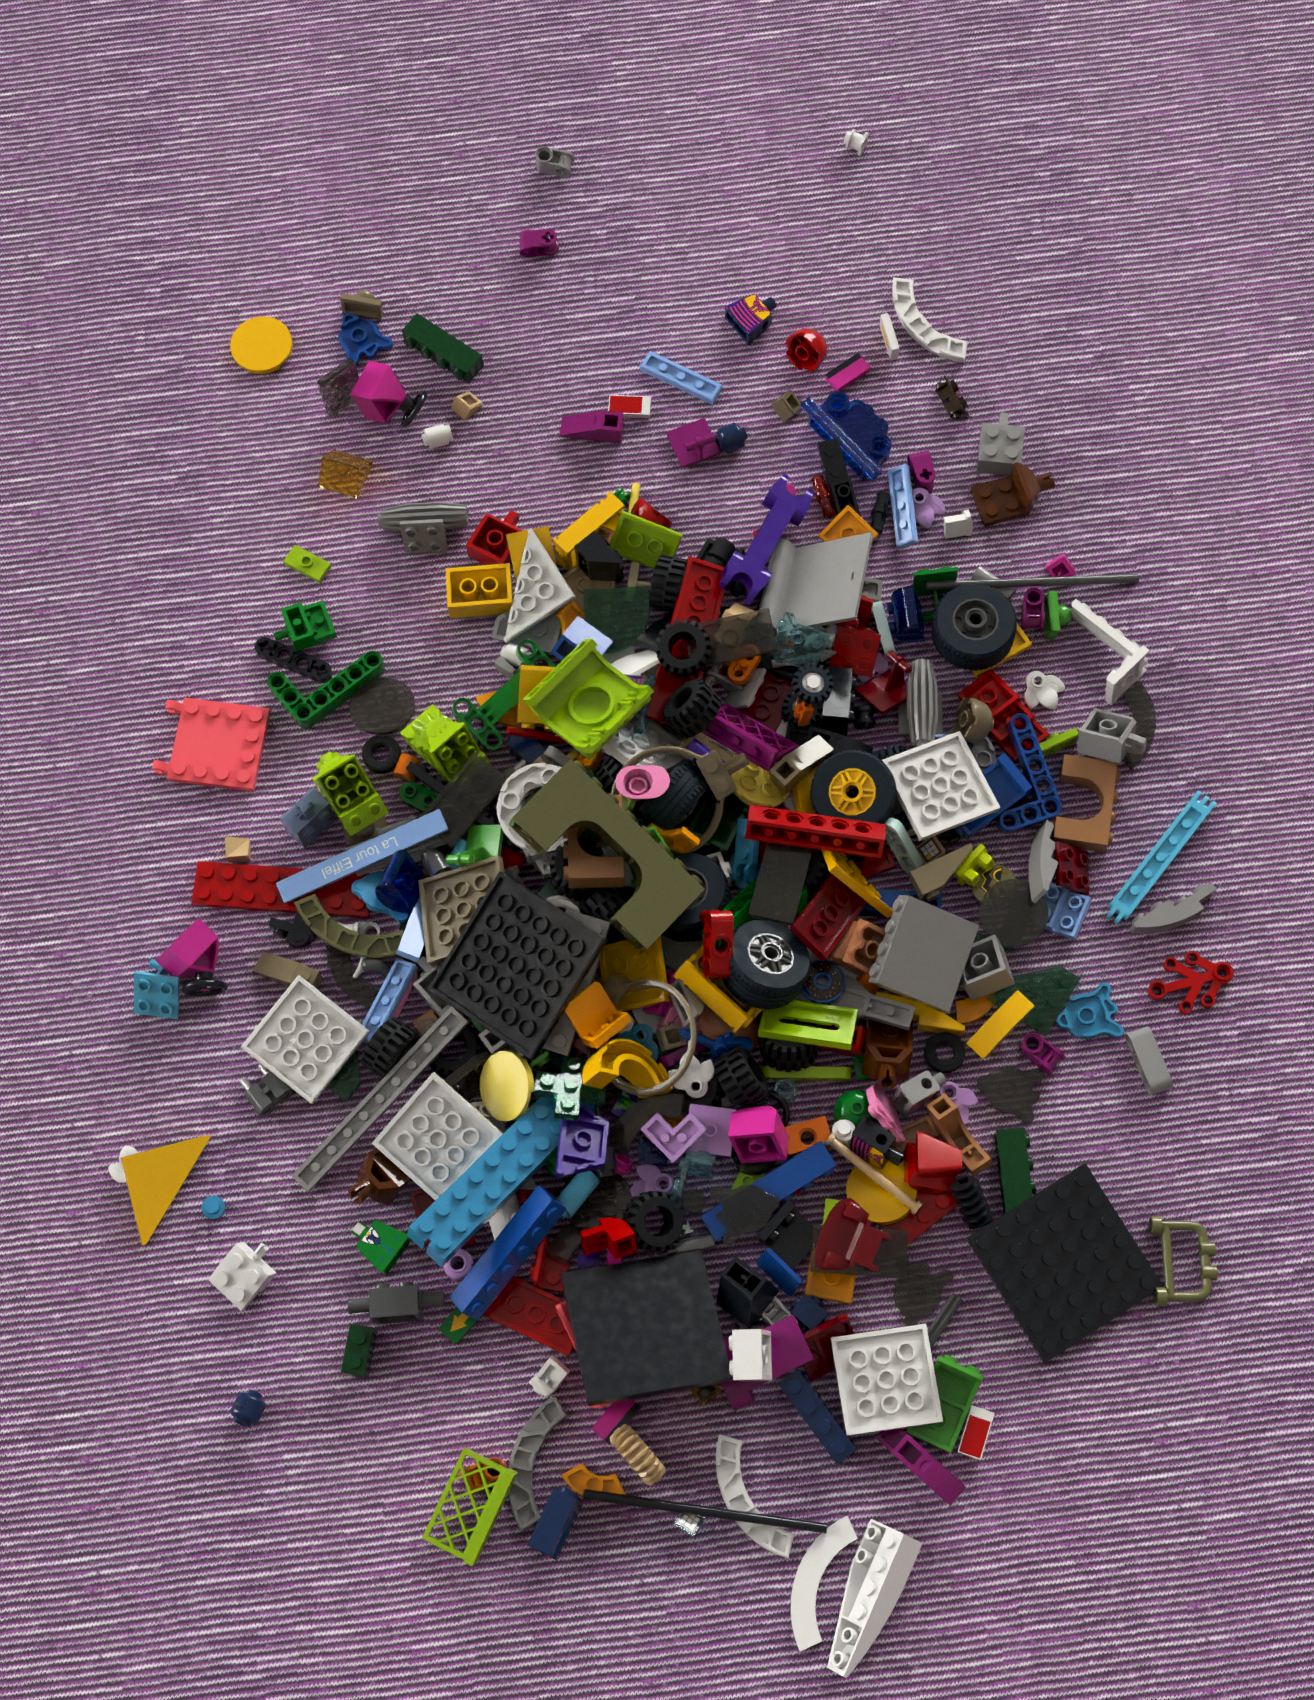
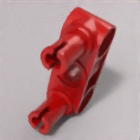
M703 910L699 916L700 921L704 923L703 956L699 958L698 966L700 969H703L705 978H728L731 972L729 960L733 953V914L731 911ZM720 939L721 946L716 950L715 943Z

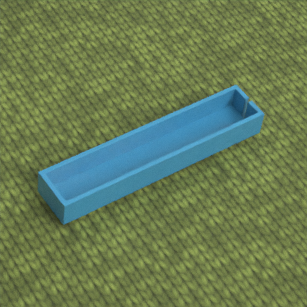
M572 1066L409 1226L407 1236L422 1250L426 1247L427 1240L431 1242L427 1247L426 1254L441 1268L546 1164L547 1159L558 1149L562 1105L565 1094L572 1097L571 1101L582 1108L586 1106L595 1114L592 1087L583 1085L582 1076ZM597 1090L600 1109L606 1097Z

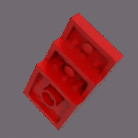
M991 669L957 694L961 701L964 698H975L989 706L994 719V727L988 735L1015 764L1019 760L1007 731V725L1014 715L1022 713L1029 717L1039 743L1046 741L1049 737V733L1035 721V715L1020 702V696ZM1014 721L1016 729H1024L1020 721ZM1021 743L1023 749L1031 750L1030 743Z

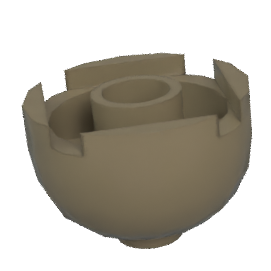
M964 698L959 703L955 715H959L958 723L953 722V732L960 731L965 741L969 743L983 740L994 727V719L989 706L975 698Z

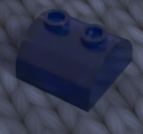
M909 585L895 590L891 594V602H887L888 614L893 615L894 619L893 622H889L891 635L895 634L899 641L906 643L925 641L921 602L914 586Z
M406 849L394 852L387 868L384 870V874L376 886L375 894L378 900L389 909L400 913H412L420 897L418 880L427 877Z

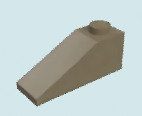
M971 843L910 871L909 880L921 901L926 899L932 901L940 896V893L970 857L973 849Z
M264 951L253 969L254 973L285 987H289L298 975L316 989H319L323 981L319 971L299 962Z

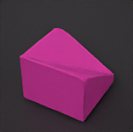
M1062 553L1046 564V570L1051 577H1065L1076 574V569L1065 553Z

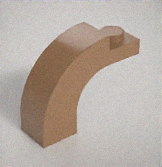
M945 1093L926 1105L929 1116L943 1142L962 1150V1167L965 1166L973 1177L993 1164L992 1159L969 1133L961 1118L958 1107Z

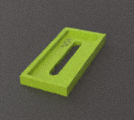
M793 1000L784 1007L763 1010L758 1037L851 1050L858 1018V1009ZM798 1019V1021L830 1026L833 1024L839 1029L829 1030L782 1023L779 1020Z

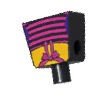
M864 1115L852 1132L850 1150L865 1162L879 1169H882L888 1161L899 1166L905 1157L904 1153L895 1149V1135Z

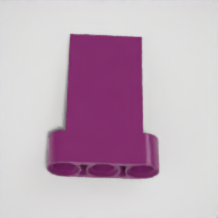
M794 1314L763 1329L771 1331L772 1379L814 1359ZM724 1337L723 1340L730 1363V1360H733V1350L729 1349V1340L727 1337ZM732 1380V1382L721 1384L732 1408L736 1411L755 1402L752 1389L768 1381Z

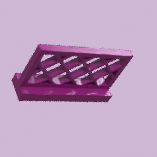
M728 704L720 707L715 719L701 732L737 754L744 753L747 760L768 772L776 762L799 747L798 744Z

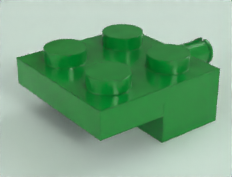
M323 600L304 607L300 602L282 608L281 612L285 621V629L273 632L276 641L289 637L296 651L337 638Z

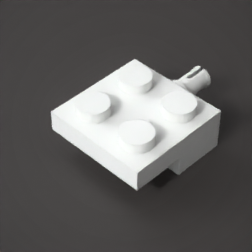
M245 1242L235 1244L208 1279L240 1311L245 1310L255 1296L263 1291L277 1274L261 1259L266 1251H268V1247H265L266 1245L260 1243L255 1251Z

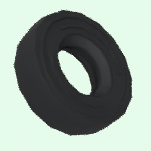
M388 735L371 737L366 741L362 749V759L365 766L377 774L393 771L402 754L399 744ZM385 747L390 751L388 759L382 762L375 760L373 757L374 751L377 748Z
M939 1032L932 1035L924 1047V1059L927 1065L936 1072L951 1073L962 1065L965 1058V1047L961 1039L949 1032ZM943 1044L950 1046L953 1050V1057L948 1061L940 1060L936 1056V1048Z

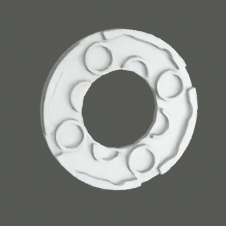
M534 763L524 766L514 772L505 781L500 790L497 802V816L500 826L508 839L521 849L537 853L509 825V822L520 810V804L524 796L532 789L543 787L562 768L560 766L546 763ZM562 835L545 853L556 852V848L559 845L563 847L564 842L568 838H563Z

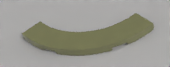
M316 894L294 902L304 922L318 937L330 946L342 952L364 958L399 956L396 952L404 933L403 930L382 935L361 934L340 925L332 919L320 904Z

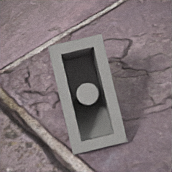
M680 978L676 979L671 986L676 988L685 997L696 1020L701 1015L705 1003L688 988L689 986L684 985ZM669 993L684 1027H689L690 1023L685 1009Z

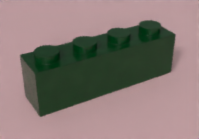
M418 313L402 329L403 341L409 348L417 349L423 357L432 359L441 369L449 370L458 380L470 383L484 366L480 353Z
M1025 1128L999 1129L994 1134L1003 1214L1036 1194L1035 1181H1031L1030 1172L1033 1171L1032 1157H1028L1027 1149L1030 1148L1029 1134H1025Z

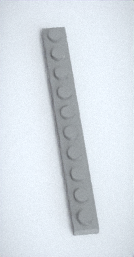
M451 1006L293 1173L292 1177L307 1192H310L467 1026L469 1021Z

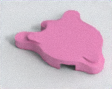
M877 1083L873 1084L866 1090L869 1102L868 1111L873 1118L879 1121L884 1129L889 1130L890 1133L895 1135L896 1142L901 1144L905 1141L902 1133L903 1130L898 1113L890 1098L885 1094L884 1089H881Z

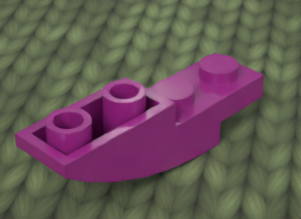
M903 1429L879 1431L875 1436L881 1444L950 1506L966 1489L963 1483Z

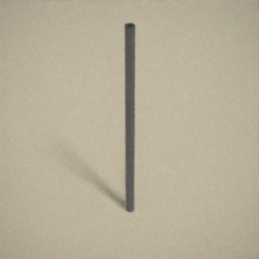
M1120 574L929 581L925 583L926 590H950L965 584H983L991 588L1138 583L1139 575Z

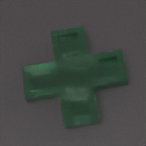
M563 1056L561 1074L537 1071L534 1096L557 1099L554 1118L578 1121L580 1102L604 1105L606 1086L599 1089L583 1085L582 1073L586 1059Z

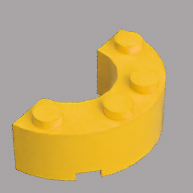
M614 1039L608 1042L586 1061L582 1073L583 1085L599 1089L605 1087L619 1075L624 1076L633 1086L642 1088L659 1085L668 1080L669 1077L662 1063L657 1064L651 1057L653 1053L650 1050L629 1039ZM673 1086L661 1093L650 1096H638V1098L657 1102L670 1092Z

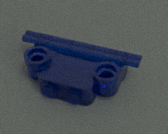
M840 391L831 393L827 397V401L820 406L811 397H808L800 404L809 414L808 425L824 441L838 437L844 462L863 481L868 477L874 480L883 472L879 467L889 459L892 442L887 436L889 426L883 418H879L875 414L874 409L869 404H865L859 399L850 402L847 394Z

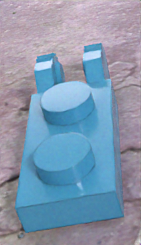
M737 818L735 864L732 867V877L734 881H741L744 878L745 882L751 883L755 879L756 865L758 864L759 841L745 839L747 819Z

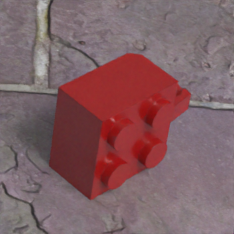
M510 510L505 519H499L488 513L485 514L466 544L468 557L484 565L510 563L511 566L512 561L506 534L523 531L516 526L519 521V514Z

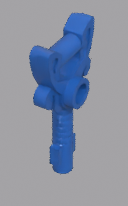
M681 1028L679 1036L683 1037L686 1042L691 1040L690 1028L689 1030ZM696 1030V1043L710 1048L713 1063L715 1059L726 1054L732 1047L742 1046L746 1050H750L754 1046L750 1038L735 1037L732 1032L726 1033L725 1036L720 1035L716 1039H711L699 1034L698 1030Z

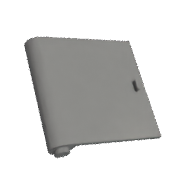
M872 532L797 548L789 540L779 539L770 556L767 570L772 575L763 588L755 630L759 634L769 636L856 620L873 539Z

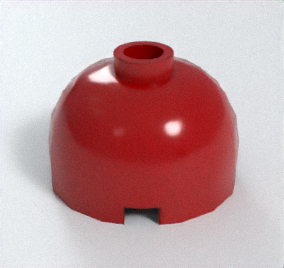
M802 328L789 336L785 342V346L787 345L788 348L786 355L790 362L799 370H802L803 367L808 370L807 372H811L817 369L826 358L828 348L826 341L814 329Z
M641 497L631 510V514L669 529L673 524Z

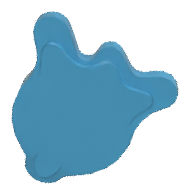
M380 871L354 881L351 890L353 894L357 895L360 900L362 899L367 904L366 908L369 910L388 914L397 922L404 923L408 918L405 908L413 900L412 895L405 891L414 887L417 879L413 874L396 876Z
M1101 983L1091 993H1082L1071 998L1063 1012L1056 1018V1024L1060 1029L1067 1030L1080 1039H1093L1101 1035L1121 1038L1124 1034V1028L1111 1020V1016L1117 1013L1118 1007L1109 999L1111 986L1108 983Z

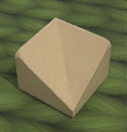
M225 837L226 859L229 863L251 861L250 839Z

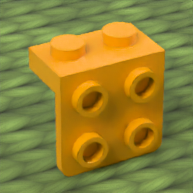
M593 982L575 996L564 1011L583 1044L596 1049L606 1045L613 1035L624 1031L626 1025L632 1021L628 1013L616 1010L599 982Z

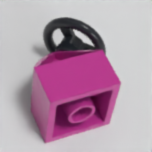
M370 360L350 393L366 419L387 424L398 409L403 412L405 411L401 421L403 427H407L414 420L427 397L426 391H421L413 399L406 394L404 387L390 365Z
M199 918L155 960L171 976L180 977V979L195 977V981L189 982L182 987V992L186 995L197 997L221 994L228 989V985L225 982L214 980L212 973L215 970L218 957V936Z
M769 1090L768 1097L777 1101L772 1106L754 1104L751 1107L731 1113L728 1137L741 1164L787 1160L789 1136L785 1127L790 1120V1108L787 1101L779 1093ZM780 1108L783 1109L782 1120L777 1112Z

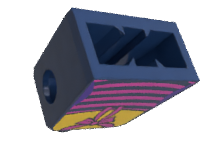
M751 294L725 307V319L742 339L750 345L771 325L772 314L770 311L775 309L777 305L772 297L762 302L755 294Z

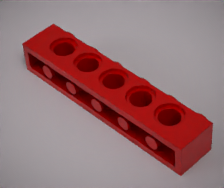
M749 805L745 839L882 858L886 824Z

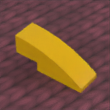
M1017 990L966 1044L982 1059H985L1008 1037L1035 1005Z

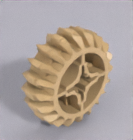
M623 1424L610 1436L611 1444L645 1484L652 1486L655 1482L657 1483L662 1479V1476L666 1473L665 1467L629 1425Z

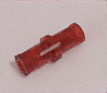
M816 475L811 479L816 493V502L819 503L824 518H831L837 513L832 503L831 492L826 486L824 476Z

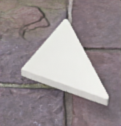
M532 528L528 530L521 569L515 587L514 600L508 618V627L504 636L506 644L576 598Z

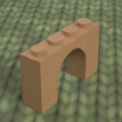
M1064 754L1061 762L1059 783L1089 788L1098 796L1101 811L1093 818L1086 820L1056 816L1052 833V840L1054 842L1060 841L1079 849L1104 853L1107 846L1112 845L1113 832H1110V824L1114 825L1116 812L1112 811V806L1117 803L1118 791H1115V783H1119L1121 773L1120 770H1117V762Z
M614 795L619 801L618 805L622 808V795ZM575 827L563 834V838H568V845H563V858L568 859V866H564V880H568L569 888L624 887V856L597 857L586 853L580 847L578 840L581 834L589 828Z

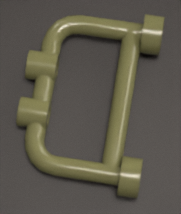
M1150 1216V1235H1161L1165 1286L1155 1287V1306L1166 1307L1167 1302L1203 1301L1211 1293L1212 1280H1217L1218 1277L1217 1267L1211 1266L1210 1256H1215L1216 1254L1215 1243L1209 1242L1206 1229L1198 1222L1162 1221L1161 1216ZM1170 1230H1192L1199 1236L1198 1253L1201 1259L1200 1277L1203 1285L1199 1292H1175Z

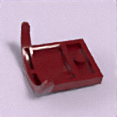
M845 1313L803 1334L814 1358L803 1364L810 1381L835 1369L830 1338L854 1334L850 1319Z

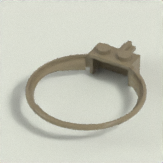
M659 746L640 752L631 758L622 769L627 766L637 765L642 760L659 754L680 755L692 761L694 757L697 759L696 763L717 799L714 815L709 827L699 838V845L687 853L697 851L716 832L722 818L725 797L738 790L731 774L749 765L744 753H741L723 763L716 748L704 755L677 746ZM614 781L611 794L619 795ZM671 850V852L673 853V855H675V854H677V855L680 854L679 852H677V851H675V850Z
M595 973L593 982H599L614 1007L627 990L639 992L644 989L658 988L673 995L685 1009L690 1023L691 1040H689L682 1064L668 1080L650 1088L633 1086L624 1081L620 1076L611 1081L619 1089L638 1096L655 1095L669 1089L688 1069L696 1046L695 1019L685 997L676 988L660 980L640 979L632 982L626 976L612 974L605 983Z

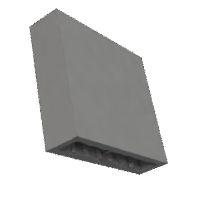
M899 895L893 903V913L885 926L883 942L877 948L878 956L870 968L868 982L938 1011L949 1012L979 925L909 895Z

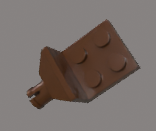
M1016 462L1014 463L1011 476L972 486L970 491L984 527L1029 515L1038 500L1039 493L1055 488L1054 478H1050L1052 477L1051 472L1035 476L1033 470Z
M866 1019L865 1055L862 1075L878 1079L877 1083L881 1089H885V1083H887V1090H891L896 1086V1081L908 1080L913 1051V1019L909 1031Z
M375 1148L367 1154L358 1171V1182L355 1186L348 1189V1194L351 1200L358 1195V1198L353 1201L356 1204H361L370 1197L372 1201L389 1206L392 1204L398 1191L411 1182L412 1179L380 1150Z

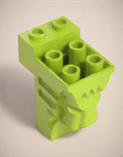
M433 704L400 732L407 745L433 766L452 790L455 788L462 794L467 792L493 769L486 754L480 750L465 723L453 722L451 718L443 715Z
M329 751L319 758L320 761L316 765L319 772L312 780L322 797L330 803L331 808L335 811L350 836L389 813L355 754L341 756L338 752L332 753Z

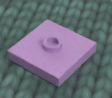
M690 1104L689 1113H692L707 1131L687 1151L731 1157L732 1143L728 1133L731 1113L737 1110Z

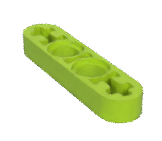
M770 1066L761 1068L766 1080L770 1081L852 1080V1068L809 1066L806 1069L801 1068V1071L797 1072L795 1070L791 1072H786V1070L778 1071L776 1067L771 1068Z

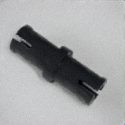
M885 491L877 492L875 506L871 511L872 521L870 526L879 535L882 534L884 521L888 517L887 508L890 494Z

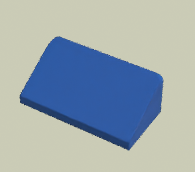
M767 1248L757 1261V1265L788 1296H791L802 1285V1279L771 1248Z

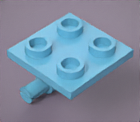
M151 959L150 968L159 969L156 974L140 971L134 972V1013L178 1020L180 977L168 976V972L155 959Z

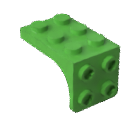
M945 1354L944 1357L939 1356L934 1364L943 1422L908 1427L906 1433L951 1454L984 1376L980 1374L981 1370L971 1365L963 1367L957 1364L958 1360Z

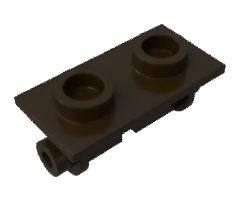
M944 375L946 381L944 383L942 381L938 382L935 385V391L943 403L950 399L948 403L944 404L949 417L953 418V420H958L962 413L969 416L966 410L969 406L964 397H959L957 394L959 387L954 379L950 381Z

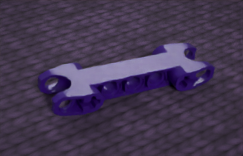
M783 474L773 484L761 505L770 511L745 555L743 556L734 551L723 570L718 586L724 590L730 582L737 581L742 583L747 591L744 603L748 605L761 593L772 575L770 571L763 567L786 526L791 522L798 527L810 507L814 491L808 489L803 496L797 497L792 495L786 487L789 476Z

